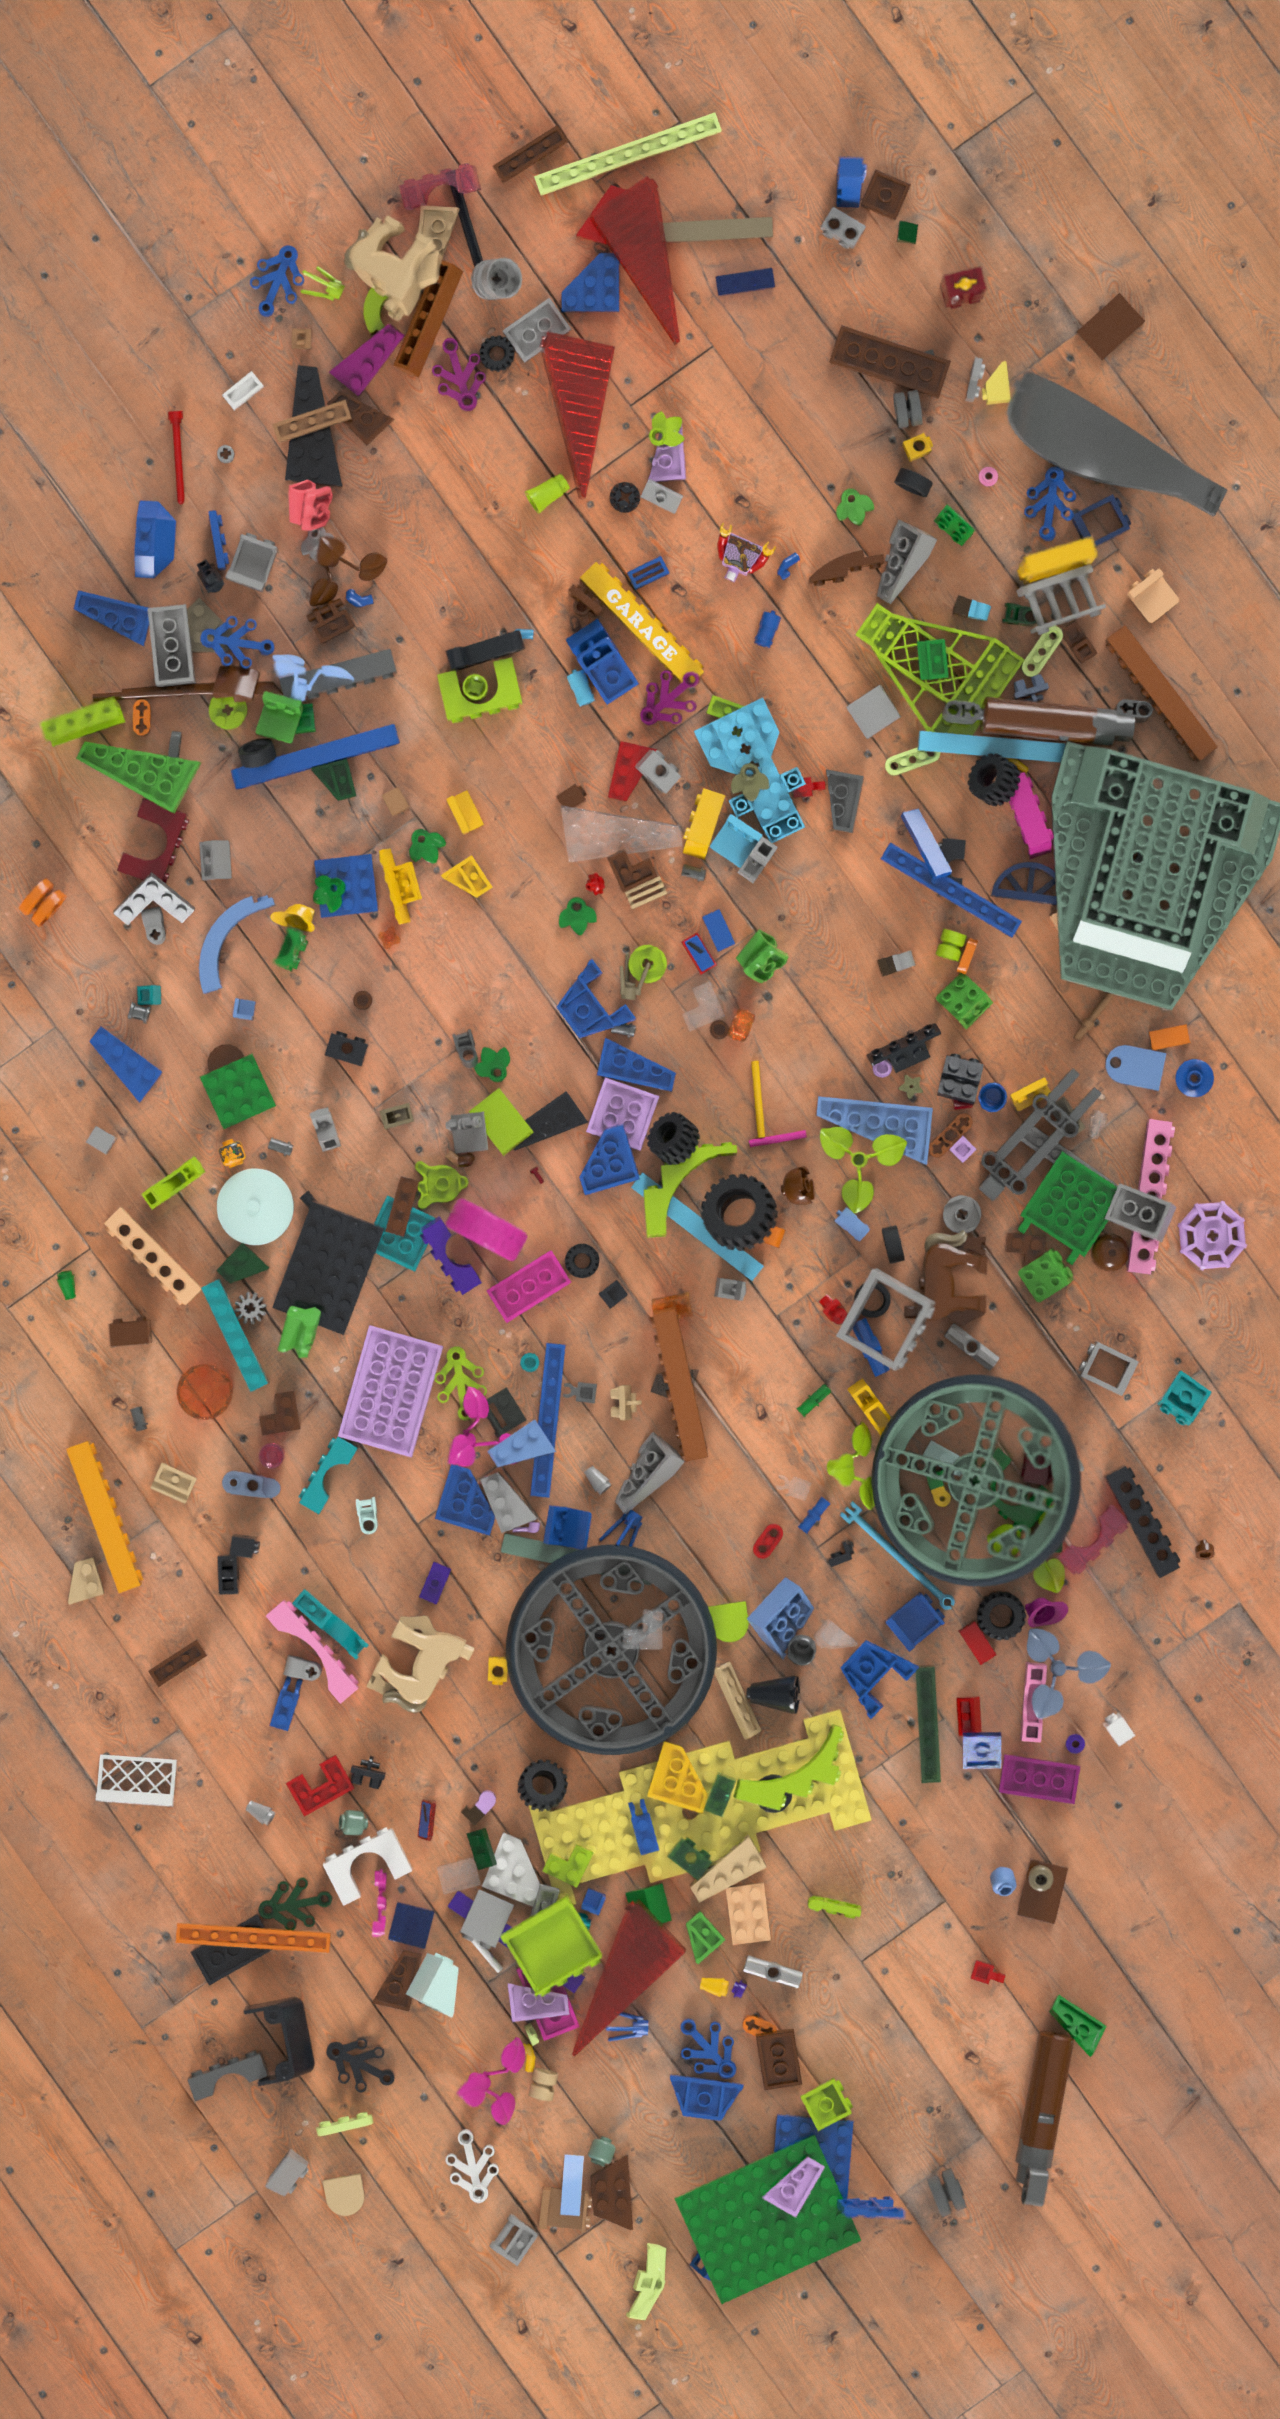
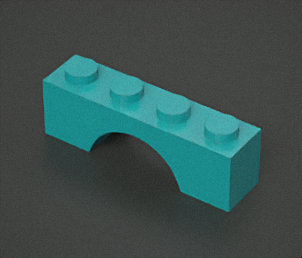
M342 1437L332 1438L327 1447L330 1451L327 1456L322 1455L318 1462L320 1468L317 1472L313 1471L308 1479L311 1482L307 1489L304 1487L298 1496L301 1498L300 1504L317 1514L321 1513L329 1499L323 1483L327 1470L337 1464L348 1465L358 1449L356 1445Z

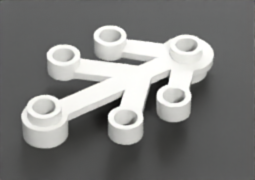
M463 2129L458 2134V2141L461 2145H464L468 2165L458 2160L457 2156L453 2153L446 2156V2163L469 2175L472 2179V2184L462 2179L461 2174L458 2172L451 2174L450 2182L469 2191L472 2201L481 2203L488 2197L487 2186L499 2172L497 2164H490L487 2168L488 2173L480 2183L479 2173L488 2159L494 2155L495 2149L492 2145H486L483 2148L482 2156L476 2164L471 2144L473 2133L468 2129ZM467 2133L469 2135V2139L464 2140L462 2138V2135ZM486 2148H491L492 2153L487 2154L485 2152ZM450 2156L455 2158L453 2163L448 2161ZM490 2167H496L497 2171L491 2173L489 2169ZM454 2175L459 2176V2180L453 2181L452 2177ZM478 2189L482 2191L480 2196L475 2194V2191Z

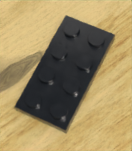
M258 1914L235 1926L266 1928ZM201 1945L190 1953L210 1986L273 1949Z

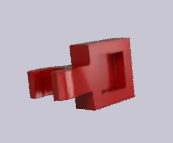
M805 777L803 779L806 784L793 790V797H813L812 791L826 790L825 781L812 783L811 777Z
M976 1960L970 1979L989 1985L990 1979L1004 1983L1006 1976L1003 1973L993 1971L994 1965Z

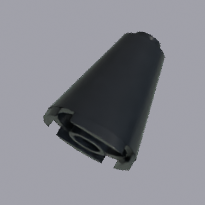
M793 1675L752 1683L747 1688V1699H750V1702L790 1714H797L800 1700H798V1693H800L799 1677Z

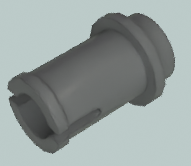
M684 864L681 876L697 879V882L704 881L707 870H704L703 867L700 869Z
M633 1023L622 1024L613 1027L611 1033L627 1035L628 1038L630 1036L634 1037L636 1025H633Z
M273 1137L268 1145V1149L283 1153L285 1157L286 1155H291L294 1147L291 1142L286 1143Z
M142 1406L130 1409L135 1425L133 1429L135 1428L136 1432L146 1430L148 1423L145 1422Z

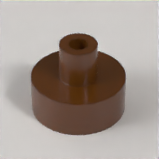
M1201 1540L1200 1544L1195 1547L1196 1558L1200 1560L1211 1559L1215 1555L1214 1546L1209 1544L1207 1540Z

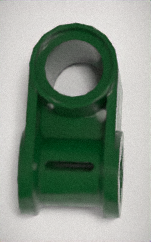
M1005 603L1006 611L1002 623L1029 627L1037 624L1036 620L1029 622L1025 618L1027 613L1032 612L1031 607Z

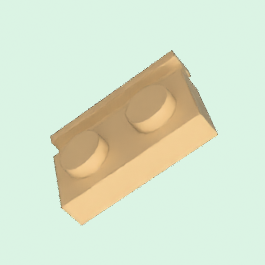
M161 1463L150 1488L186 1504L197 1478L165 1463Z

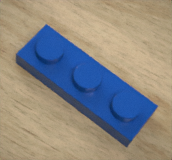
M216 510L208 511L217 567L219 571L226 570L229 558L228 553H224L223 545H226L225 534H221L220 526H223L222 516L218 515Z

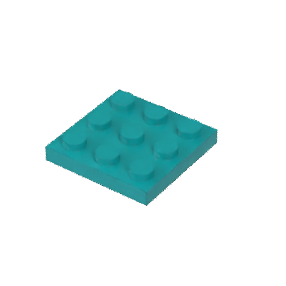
M387 1195L374 1222L375 1225L385 1228L376 1254L415 1272L428 1246L420 1237L422 1234L420 1228L436 1218L412 1207L404 1237L385 1232L394 1198Z

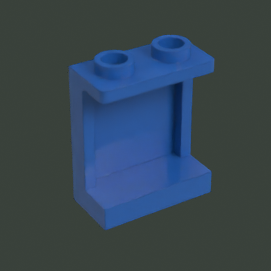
M921 1592L884 1620L909 1652L939 1626L945 1624L942 1620L945 1616L939 1609L934 1610L930 1605L933 1601L927 1594L922 1595Z

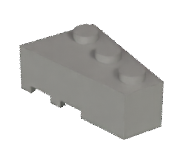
M499 1471L480 1479L501 1533L538 1519Z

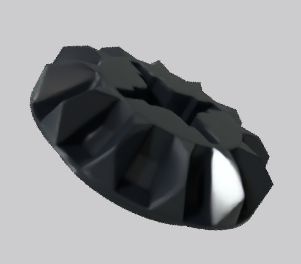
M621 482L612 488L610 503L615 510L628 513L639 505L640 493L638 488L632 483ZM620 490L625 494L631 493L628 497L630 504L625 500L619 501L622 497Z

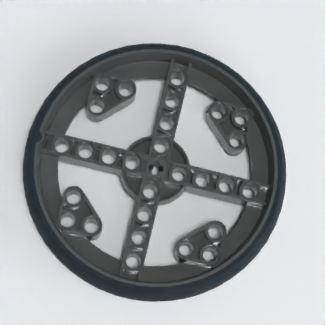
M625 1545L587 1547L586 1549L566 1554L544 1568L525 1588L517 1601L509 1622L506 1637V1662L510 1682L520 1704L529 1717L542 1730L559 1742L577 1750L600 1755H621L642 1751L656 1746L677 1733L690 1721L705 1700L713 1680L717 1660V1641L713 1619L705 1600L693 1582L680 1569L661 1556L640 1548ZM627 1565L630 1571L627 1574H621L619 1567ZM603 1573L600 1577V1584L603 1589L638 1595L644 1589V1579L657 1586L668 1598L629 1626L615 1621L602 1622L574 1582L589 1575ZM606 1576H611L614 1579V1583L607 1586L604 1584L603 1579ZM632 1581H639L641 1587L638 1590H633L630 1587ZM569 1583L572 1589L570 1592L565 1593L561 1590V1585ZM559 1593L588 1633L583 1643L584 1658L543 1687L536 1672L534 1658L538 1662H545L550 1658L555 1622L551 1617L544 1616L541 1618V1615L551 1600ZM574 1599H581L583 1605L580 1608H575L572 1605V1601ZM672 1600L679 1602V1607L675 1610L668 1607L669 1602ZM657 1611L662 1612L664 1615L660 1621H656L652 1617ZM680 1612L687 1629L689 1642L685 1638H677L672 1643L668 1678L672 1683H681V1686L669 1703L663 1706L635 1667L640 1655L639 1641ZM587 1614L594 1616V1621L590 1624L585 1623L583 1620ZM544 1621H548L551 1623L552 1628L545 1631L541 1628V1624ZM639 1623H646L648 1629L645 1632H640L637 1626ZM597 1630H603L606 1633L603 1639L595 1637L594 1634ZM529 1632L534 1633L536 1640L533 1642L527 1641L525 1638L526 1634ZM624 1634L632 1636L633 1639L630 1643H624L621 1640ZM677 1643H684L686 1649L683 1652H678L675 1649ZM608 1646H610V1647H614V1646H615V1647H616V1649H615V1652H616V1653H614V1654H612L611 1652H610V1653H607V1652H606V1651H608V1648H607V1647H608ZM545 1648L548 1654L545 1657H539L537 1650ZM594 1656L601 1659L600 1665H592L590 1662L591 1658ZM695 1658L697 1665L689 1667L686 1664L687 1660ZM620 1661H626L628 1667L625 1670H620L617 1664ZM577 1668H583L586 1671L583 1677L575 1675ZM675 1669L682 1672L681 1677L678 1679L671 1676V1672ZM594 1674L604 1678L620 1677L649 1718L636 1724L620 1727L623 1718L619 1710L584 1705L579 1710V1721L565 1713L555 1702ZM632 1676H636L640 1680L635 1686L630 1685L628 1682ZM562 1679H567L570 1682V1686L562 1688L559 1682ZM551 1690L555 1696L553 1699L548 1700L544 1697V1692ZM642 1692H648L651 1695L648 1701L640 1699ZM658 1707L662 1710L660 1716L655 1717L651 1714V1710ZM590 1710L593 1716L590 1719H584L582 1712ZM610 1715H618L619 1721L614 1724L609 1721ZM595 1726H602L604 1732L597 1735L593 1732V1728Z

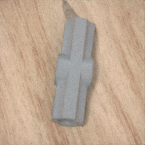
M955 1323L950 1326L944 1337L989 1371L1000 1358ZM971 1341L977 1345V1349L974 1352L967 1350V1344Z
M749 1955L743 1972L795 1988H799L803 1975L801 1971ZM771 1967L778 1969L776 1976L768 1974V1970Z

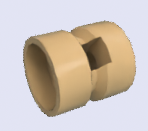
M534 2068L532 2077L534 2083L530 2086L529 2096L539 2100L552 2101L555 2091L553 2086L556 2085L558 2073L547 2069Z

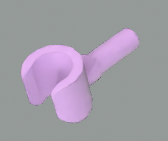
M531 1521L529 1522V1527L514 1528L513 1533H536L539 1531L540 1523Z

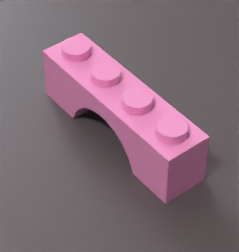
M1026 1662L1020 1734L1022 1741L1041 1742L1043 1722L1042 1719L1037 1718L1033 1711L1032 1695L1039 1685H1046L1047 1665L1043 1663Z

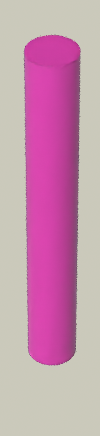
M806 1130L749 1140L750 1147L807 1138Z

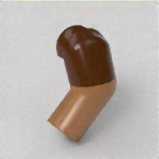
M452 1150L445 1156L458 1168L469 1167L475 1160L472 1153L458 1156Z

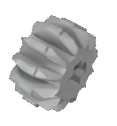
M246 1292L247 1299L240 1295L239 1298L243 1302L235 1301V1304L240 1306V1308L234 1309V1312L241 1311L237 1318L241 1319L245 1316L243 1320L245 1324L249 1318L251 1324H255L254 1317L261 1321L259 1313L266 1315V1312L262 1311L261 1308L267 1307V1304L260 1305L264 1298L260 1297L256 1300L258 1293H254L251 1298L250 1292ZM253 1303V1307L256 1309L248 1313V1309H245V1307Z

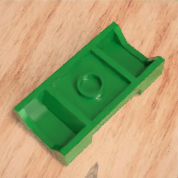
M288 927L285 940L273 963L291 972L293 969L297 970L301 961L298 958L300 952L306 950L309 942L306 940L307 936Z

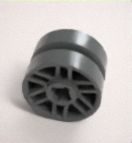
M918 390L908 391L907 400L903 392L894 393L893 402L898 429L908 427L909 419L912 426L922 425V410Z

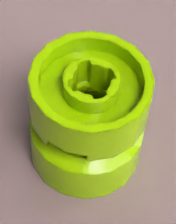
M473 674L468 676L463 682V691L469 700L478 702L483 700L488 694V685L484 677Z
M943 929L940 937L942 943L938 944L935 955L959 962L961 956L959 948L964 946L967 936Z

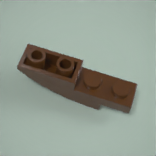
M863 550L842 555L818 569L809 578V584L814 583V586L825 585V581L833 580V583L844 582V578L848 577L847 570L853 573L862 571L863 567H869V569L881 568V564L885 562L884 555L864 557Z

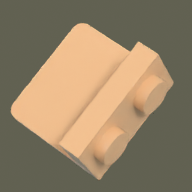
M1152 569L1144 575L1146 579L1141 583L1136 581L1129 587L1131 591L1127 594L1149 623L1155 622L1179 602L1178 596L1163 579L1162 576L1164 574L1160 569L1156 571Z

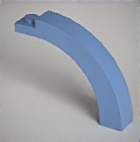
M266 895L257 898L258 902L254 903L252 896L245 898L227 909L212 925L200 954L199 976L203 994L223 988L219 977V955L229 932L245 917L276 906L272 897L269 898Z

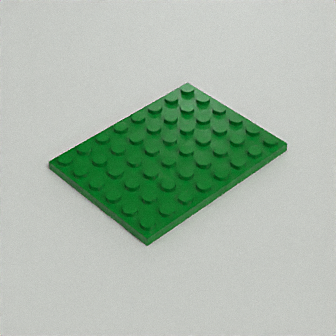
M815 2134L674 2198L721 2305L862 2241L852 2218L846 2217L837 2208V2199H843ZM808 2156L824 2165L825 2168L798 2215L794 2217L762 2197Z

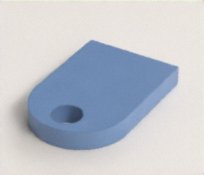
M1122 1045L1110 1051L1105 1061V1068L1109 1077L1115 1082L1159 1091L1166 1053ZM1113 1057H1117L1121 1061L1118 1068H1113L1110 1065V1060Z

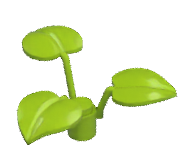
M832 1127L820 1130L821 1145L829 1157L841 1159L844 1157L845 1152L852 1156L851 1162L857 1167L858 1181L849 1180L844 1184L842 1198L853 1213L861 1212L870 1204L874 1196L873 1185L869 1181H862L861 1168L867 1165L869 1158L877 1156L878 1161L882 1165L893 1166L897 1164L904 1154L907 1141L896 1135H881L872 1144L876 1153L865 1155L862 1152L853 1153L848 1149L853 1144V1137L847 1129Z
M861 1422L855 1428L852 1435V1445L856 1452L852 1455L844 1454L838 1460H829L827 1472L829 1475L836 1477L843 1486L851 1485L853 1479L862 1483L859 1488L860 1498L869 1510H873L875 1504L872 1492V1477H867L865 1480L854 1476L853 1458L860 1454L866 1457L872 1446L871 1433L867 1425Z
M1045 1511L1039 1517V1525H1041L1042 1521L1044 1520L1047 1511ZM1011 1524L999 1526L987 1535L988 1543L1014 1528V1526ZM1017 1531L1018 1538L1021 1537L1020 1531ZM995 1542L993 1548L996 1552H1000L1002 1546L999 1542ZM1016 1547L1012 1549V1555H1016L1019 1552V1549ZM1055 1558L1048 1562L1045 1561L1044 1564H1041L1034 1570V1580L1041 1588L1059 1593L1065 1580L1063 1564Z

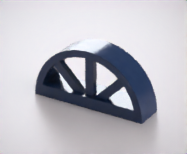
M1023 862L1013 865L996 879L991 889L990 897L1057 905L1056 896L1043 895L1044 892L1055 885V872L1049 867L1035 862ZM1022 868H1029L1026 892L1021 888L1011 872ZM1035 869L1046 873L1052 878L1051 881L1035 893H1032ZM1006 877L1016 891L998 889V887Z

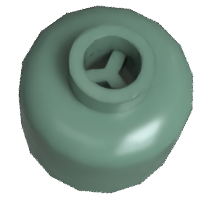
M346 1810L340 1815L339 1829L342 1830L343 1834L359 1836L364 1830H367L368 1819L365 1818L362 1811Z
M601 2136V2139H594L588 2152L592 2163L605 2167V2164L612 2162L616 2147L611 2144V2139Z

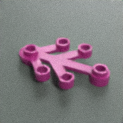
M383 1869L375 1871V1886H378L379 1895L378 1921H373V1937L384 1935L386 1927V1916H382V1911H386L387 1900L383 1897V1891L385 1892L387 1884V1873H383Z

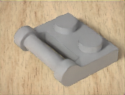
M510 2214L507 2218L508 2222L495 2241L490 2243L489 2247L518 2266L539 2233L513 2214ZM514 2225L519 2228L507 2247L505 2249L502 2248L501 2244Z

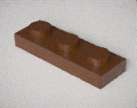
M400 1177L385 1232L404 1237L419 1181Z
M195 1640L148 1672L157 1686L160 1687L205 1658L207 1654L199 1641Z

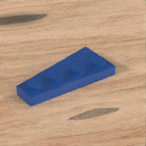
M78 590L74 610L145 646L149 629L148 607Z
M605 1038L597 1072L598 1076L672 1092L675 1072Z

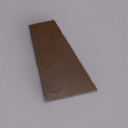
M403 1950L372 2003L409 2011L412 1997L406 1993L419 1970L422 1954Z

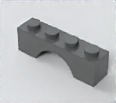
M256 2050L246 2053V2057L241 2059L233 2057L221 2066L220 2063L209 2066V2070L202 2072L199 2069L190 2073L191 2076L187 2080L194 2100L198 2101L212 2096L215 2092L216 2082L226 2074L235 2073L242 2075L249 2082L267 2077L269 2072L262 2052L256 2053Z

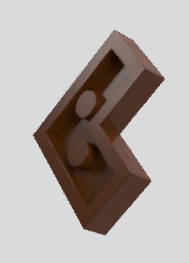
M624 849L607 857L623 893L658 877L649 858L632 866Z
M1008 1233L1006 1252L1025 1254L1023 1266L1025 1267L1045 1253L1046 1237Z
M294 1391L275 1394L278 1413L259 1416L262 1435L301 1429Z

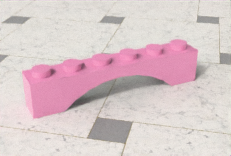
M283 1600L266 1617L278 1631L298 1636L317 1652L326 1670L328 1690L341 1704L359 1688L357 1685L359 1683L353 1674H347L345 1671L346 1666L340 1659L335 1660L332 1656L334 1652L328 1645L324 1646L319 1641L322 1639L319 1634L307 1627L309 1625L308 1621L302 1615L299 1617L295 1613L296 1607L290 1601L286 1602Z

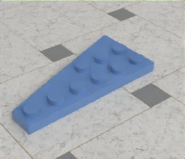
M818 1096L816 1116L872 1141L886 1134L899 1136L907 1141L903 1155L927 1165L933 1108Z

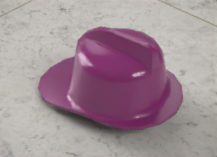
M1043 1597L1037 1598L1025 1605L1029 1617L1028 1625L1030 1627L1058 1623L1068 1613L1066 1603L1050 1602Z

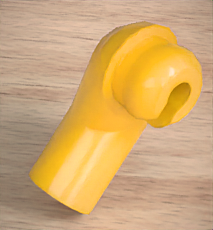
M523 2043L526 2054L525 2071L534 2072L536 2057L533 2046L529 2043Z

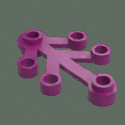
M447 338L443 342V350L449 354L455 375L444 370L441 365H435L432 368V373L435 377H442L458 385L461 393L450 389L446 383H441L438 386V392L441 395H448L457 400L462 410L472 411L477 405L475 395L480 385L486 381V375L483 372H477L474 376L475 381L469 391L466 383L475 366L480 363V356L476 353L471 354L464 372H462L456 353L458 343L453 338ZM453 344L454 349L448 350L447 345ZM473 356H476L478 358V361L476 363H473L471 361V358ZM440 368L442 371L440 374H436L434 370ZM480 374L484 376L482 381L477 380V376ZM446 386L447 391L441 392L440 388ZM467 398L470 399L471 404L465 405L464 400Z
M666 670L660 674L662 682L660 702L655 705V694L659 691L658 684L652 682L646 686V691L648 692L647 706L640 713V718L646 725H653L658 720L668 721L672 724L682 722L683 717L678 712L672 714L659 713L664 708L682 709L687 712H693L697 708L696 702L693 700L686 702L673 700L687 688L697 686L700 681L699 675L693 671L687 672L683 676V682L669 693V684L673 679V673ZM665 673L669 674L668 680L664 678ZM691 676L695 677L694 683L690 681ZM651 685L655 686L654 692L650 690ZM688 703L693 705L692 710L688 709ZM649 712L653 714L652 719L648 717ZM674 715L679 717L678 722L674 721Z

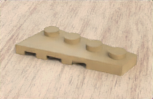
M421 205L418 233L432 240L436 247L428 255L438 251L443 260L460 210L458 207ZM424 261L421 262L417 271L424 270Z
M747 1834L743 1841L730 1849L728 1854L718 1859L713 1867L707 1869L690 1884V1888L700 1903L767 1866L749 1834Z

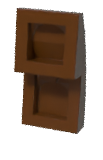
M1076 620L1061 629L1064 640L1081 664L1098 654Z

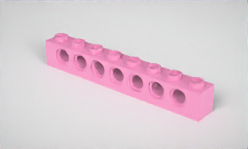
M1148 1119L1138 1190L1146 1194L1152 1191L1156 1194L1157 1198L1162 1199V1195L1166 1194L1167 1189L1164 1178L1169 1174L1167 1157H1171L1172 1146L1169 1143L1170 1138L1174 1137L1175 1127L1172 1126V1122ZM1158 1134L1164 1138V1143L1161 1146L1156 1145L1154 1142V1138ZM1156 1153L1161 1156V1162L1158 1165L1152 1162V1156ZM1153 1172L1159 1176V1180L1155 1184L1149 1181V1175ZM1132 1231L1126 1271L1151 1274V1271H1155L1156 1260L1153 1259L1154 1252L1158 1251L1159 1241L1151 1238L1145 1241L1141 1238V1234ZM1143 1248L1148 1251V1257L1144 1260L1138 1256L1139 1250Z

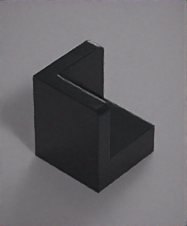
M618 1280L598 1293L610 1309L628 1295Z

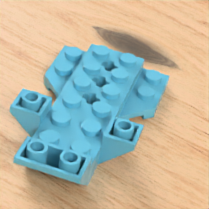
M763 697L694 731L710 766L738 775L743 765L753 761L758 763L759 772L765 774L769 780V789H760L758 797L753 802L747 800L743 793L728 800L737 818L753 810L762 830L771 843L805 828L789 796V792L806 783L798 767L779 775L771 758L779 730ZM736 726L742 729L740 737L732 735L733 727ZM742 744L750 746L748 754H746L745 752H740ZM747 770L746 775L750 777L753 775V772Z

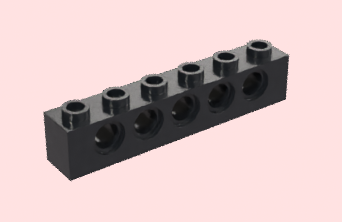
M1123 1465L1104 1475L1157 1577L1162 1578L1180 1568L1178 1563L1181 1561L1177 1553H1172L1169 1546L1172 1544L1167 1535H1162L1160 1529L1163 1527L1158 1518H1153L1151 1512L1154 1510L1149 1501H1144L1142 1497L1144 1491L1140 1484H1135L1133 1480L1135 1474L1131 1467L1127 1468ZM1123 1482L1130 1483L1131 1487L1128 1492H1122L1121 1484ZM1135 1498L1138 1499L1139 1507L1131 1509L1130 1501ZM1143 1515L1147 1516L1149 1520L1145 1526L1139 1524V1518ZM1152 1532H1155L1158 1537L1154 1543L1148 1541V1535ZM1164 1549L1167 1553L1166 1557L1159 1560L1157 1552Z

